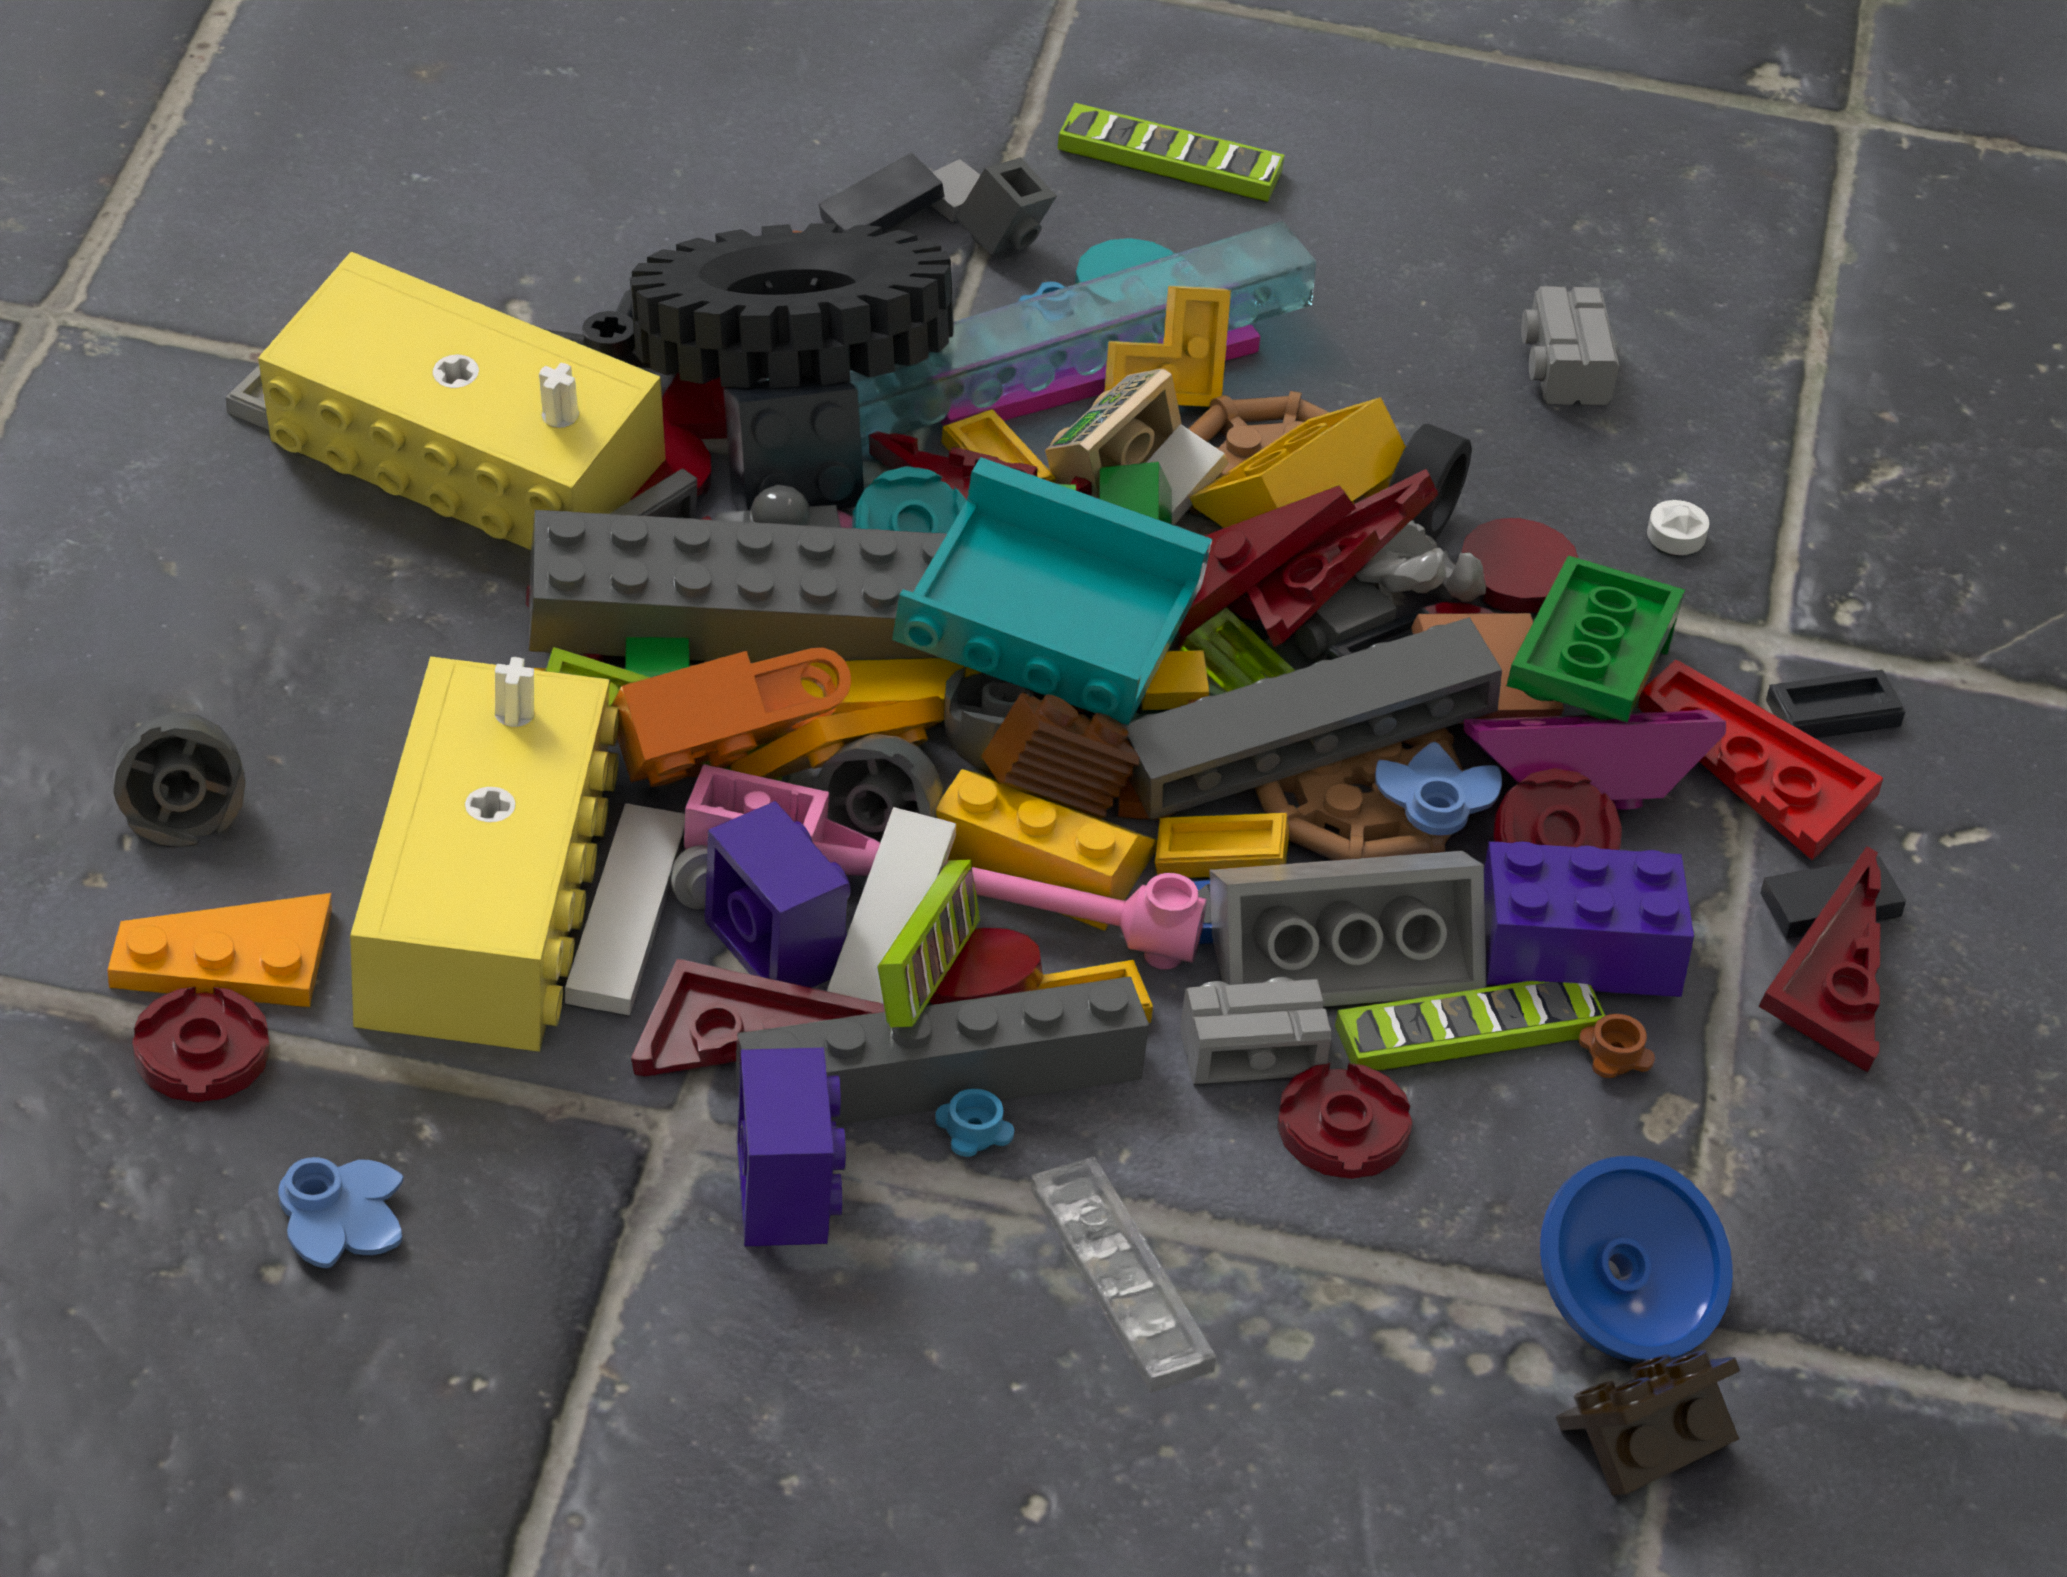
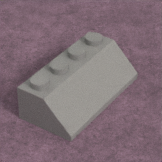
M1463 851L1209 870L1212 938L1221 980L1229 985L1265 983L1276 977H1288L1294 981L1318 979L1323 998V1007L1408 1000L1486 988L1484 865Z

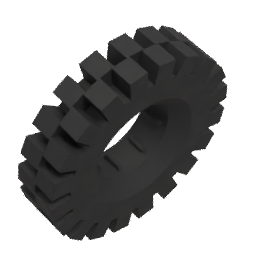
M810 223L804 232L794 233L790 224L761 226L762 235L753 236L743 229L715 233L716 242L694 238L677 243L676 251L662 249L648 256L647 263H638L632 270V277H630L634 341L637 357L643 364L650 363L652 370L663 375L679 373L680 380L705 384L720 377L721 387L750 388L761 378H769L770 389L798 388L801 385L802 377L813 376L822 386L851 382L850 371L872 378L895 372V364L911 367L929 359V352H940L949 344V338L953 337L954 334L951 259L948 252L941 251V245L930 239L918 241L917 234L901 230L882 234V227L857 224L839 233L838 223Z

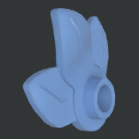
M1431 742L1413 757L1408 766L1388 760H1379L1375 771V781L1380 792L1392 802L1405 808L1406 817L1414 827L1431 835H1449L1461 830L1466 825L1469 814L1493 806L1498 799L1502 786V776L1498 766H1478L1462 772L1437 742Z
M318 1157L297 1161L282 1178L278 1190L280 1206L290 1217L287 1236L292 1248L305 1261L321 1268H331L340 1258L344 1249L359 1255H377L396 1248L402 1242L401 1227L397 1218L384 1201L400 1188L403 1183V1175L383 1163L372 1160L358 1159L339 1167L327 1159Z

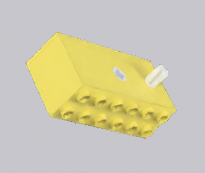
M350 252L258 357L272 442L277 443L289 452H299L329 465L339 473L356 476L379 486L389 494L401 495L431 508L439 515L456 518L482 529L494 538L506 539L531 550L535 510L610 514L629 502L631 497L666 459L660 376L354 252Z
M430 656L350 934L354 1028L540 1052L546 1025L557 1026L560 1019L563 987L557 986L556 983L559 976L569 977L572 968L575 941L574 938L568 937L570 929L580 930L583 923L586 891L579 889L582 882L592 883L595 873L597 844L591 843L592 836L603 837L608 813V798H602L604 790L613 792L617 781L619 754L608 752V745L615 746L619 728L618 708L609 706L610 679L534 670V668L524 667V659L520 657H511L509 665H493Z

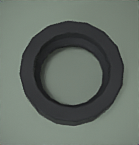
M1423 424L1406 445L1396 465L1389 487L1427 469L1439 495L1412 521L1424 527L1426 536H1430L1435 540L1446 526L1459 500L1471 462L1472 446L1470 440L1431 424Z

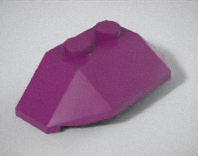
M1709 710L1632 713L1628 722L1618 719L1604 720L1591 715L1464 719V732L1517 784L1531 773L1553 768L1579 772L1592 780L1590 784L1595 786L1601 794L1605 792L1615 804L1616 809H1636L1643 807V799L1664 798L1726 734V721Z

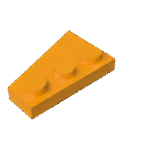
M938 695L818 717L747 755L745 758L730 764L732 771L768 779L778 778L810 768L817 769L823 767V764L843 745L854 739L871 734L900 737L918 746L928 740L925 730L944 721V707Z
M331 893L121 921L107 969L109 988L168 994L177 989L196 987V993H214L213 987L231 989L253 1002L310 1007L332 913Z

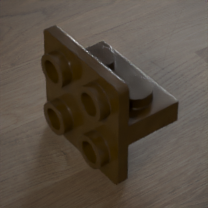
M1706 1350L1690 1353L1673 1361L1670 1354L1657 1356L1633 1366L1630 1369L1633 1380L1618 1387H1615L1613 1381H1607L1578 1392L1573 1396L1577 1406L1555 1417L1560 1430L1586 1428L1611 1494L1625 1495L1739 1440L1717 1382L1741 1370L1735 1357L1709 1359Z

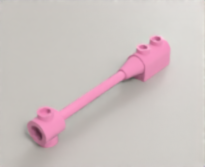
M703 764L685 808V850L698 845L707 846L709 829L776 801L794 822L799 821L806 827L813 844L829 862L839 864L846 876H869L881 842L827 819L829 792ZM972 867L976 895L1119 926L1128 949L1144 952V958L1147 963L1158 969L1175 968L1181 961L1194 962L1203 929L1207 899L1198 897V889L1194 882L1183 875L1176 873L1159 874L1153 877L1147 885H1142L1129 899L1123 901Z

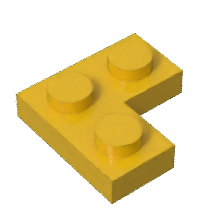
M1168 285L1163 344L1108 341L1104 392L1112 390L1129 374L1164 368L1172 374L1178 405L1209 406L1212 399L1222 396L1231 290Z

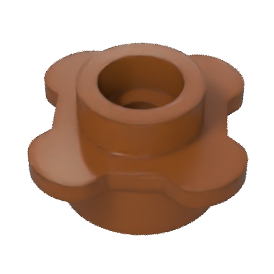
M1609 1014L1600 1018L1596 1022L1595 1027L1587 1026L1580 1032L1579 1044L1581 1047L1589 1050L1594 1060L1592 1069L1601 1077L1614 1078L1632 1069L1646 1072L1654 1065V1053L1645 1048L1646 1030L1638 1020L1631 1016Z

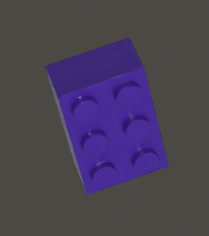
M1489 841L1484 868L1487 984L1506 985L1526 981L1588 984L1592 986L1593 991L1682 997L1694 940L1682 854L1663 853L1656 850L1641 852L1599 849L1593 846L1536 845L1524 841L1514 843Z

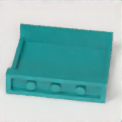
M980 457L971 473L967 501L913 592L902 589L899 594L892 640L1037 693L1057 696L1073 706L1095 714H1106L1120 723L1129 725L1203 584L1212 539Z

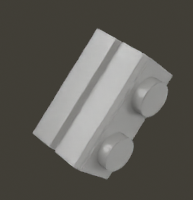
M1540 286L1535 291L1532 309H1524L1521 320L1522 342L1533 345L1529 354V376L1531 381H1540L1543 397L1547 404L1573 405L1576 400H1580L1581 405H1607L1613 398L1619 362L1603 292L1600 291L1599 287H1574L1571 291H1567L1566 287Z
M1276 977L1265 983L1229 985L1221 981H1212L1200 987L1185 989L1180 1025L1185 1054L1188 1055V1066L1193 1085L1293 1078L1314 1065L1327 1064L1331 1045V1028L1326 1009H1323V998L1318 979L1294 981L1288 977Z

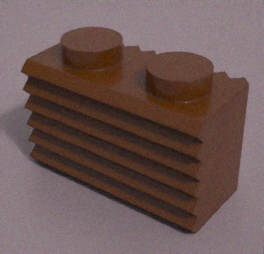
M1024 692L1019 695L981 755L1000 784L1100 819L1106 817L1107 808L1113 806V798L1119 797L1120 788L1126 786V778L1132 776L1133 767L1139 766L1140 760L1139 755L1126 738L1128 736L1127 729L1114 718L1103 713H1096L1090 719L1084 714L1079 715L1075 708L1057 696L1047 694L1040 701L1034 696L1029 697Z

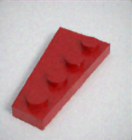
M1677 659L1656 676L1641 692L1638 708L1643 713L1709 710L1725 720L1726 734L1699 762L1811 860L1819 855L1879 795L1883 781L1882 776Z

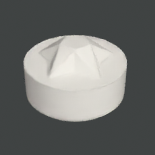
M1681 500L1664 501L1652 509L1647 535L1654 546L1666 553L1673 555L1692 554L1699 551L1705 544L1709 519L1701 508L1692 503Z

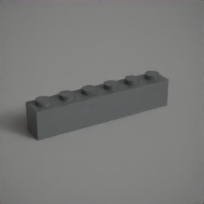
M1470 617L1446 625H1436L1426 631L1401 639L1377 643L1359 652L1333 660L1319 661L1304 669L1274 678H1264L1249 686L1216 696H1206L1194 703L1158 714L1144 715L1130 722L1129 725L1122 724L1128 731L1127 740L1140 757L1139 766L1133 767L1132 776L1127 778L1139 797L1149 819L1153 820L1464 722V719H1474L1496 712L1499 705L1502 669Z
M1130 976L929 1005L924 1008L913 1027L890 1028L889 1023L886 1021L885 1012L742 1032L737 1033L735 1090L738 1097L740 1054L743 1049L823 1047L827 1076L839 1075L840 1117H831V1121H835L836 1125L937 1110L943 1104H950V1101L957 1093L967 1089H983L993 1093L999 1100L1140 1080L1143 1074L1149 1024Z

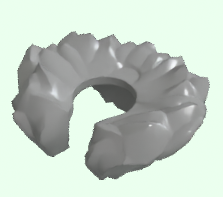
M1412 520L1355 574L1360 582L1381 583L1383 588H1387L1393 593L1410 590L1417 593H1427L1443 583L1452 599L1457 598L1462 602H1470L1480 595H1485L1486 580L1483 566L1479 559L1475 558L1471 553H1460L1455 565L1449 559L1447 551L1437 548V543L1430 536H1426L1425 528L1415 524Z

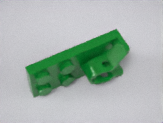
M1568 555L1511 664L1506 686L1524 691L1526 695L1535 700H1555L1584 709L1586 713L1595 718L1604 720L1618 719L1628 722L1659 654L1667 655L1669 652L1685 589Z

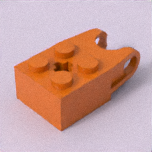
M810 648L751 664L747 651H743L621 686L611 706L618 708L619 728L617 739L631 783L648 778L650 787L669 784L687 776V768L709 761L710 765L714 767H728L730 764L745 758L748 755L747 751L756 748L758 745L775 741L818 717L832 715L835 708L848 695L851 685L850 670L845 660L835 651L826 648ZM823 663L828 665L836 674L837 687H835L830 675L822 669L809 664ZM808 680L816 683L821 688L824 697L818 698L807 693L801 681Z

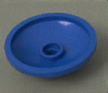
M1616 1156L1599 1160L1582 1168L1566 1180L1552 1198L1544 1216L1540 1237V1257L1544 1279L1559 1312L1571 1328L1585 1341L1615 1358L1641 1363L1665 1354H1670L1671 1359L1693 1350L1711 1335L1722 1319L1729 1302L1733 1279L1732 1257L1727 1235L1716 1211L1703 1193L1690 1180L1658 1161L1637 1156ZM1609 1261L1618 1267L1620 1272L1619 1280L1611 1273Z

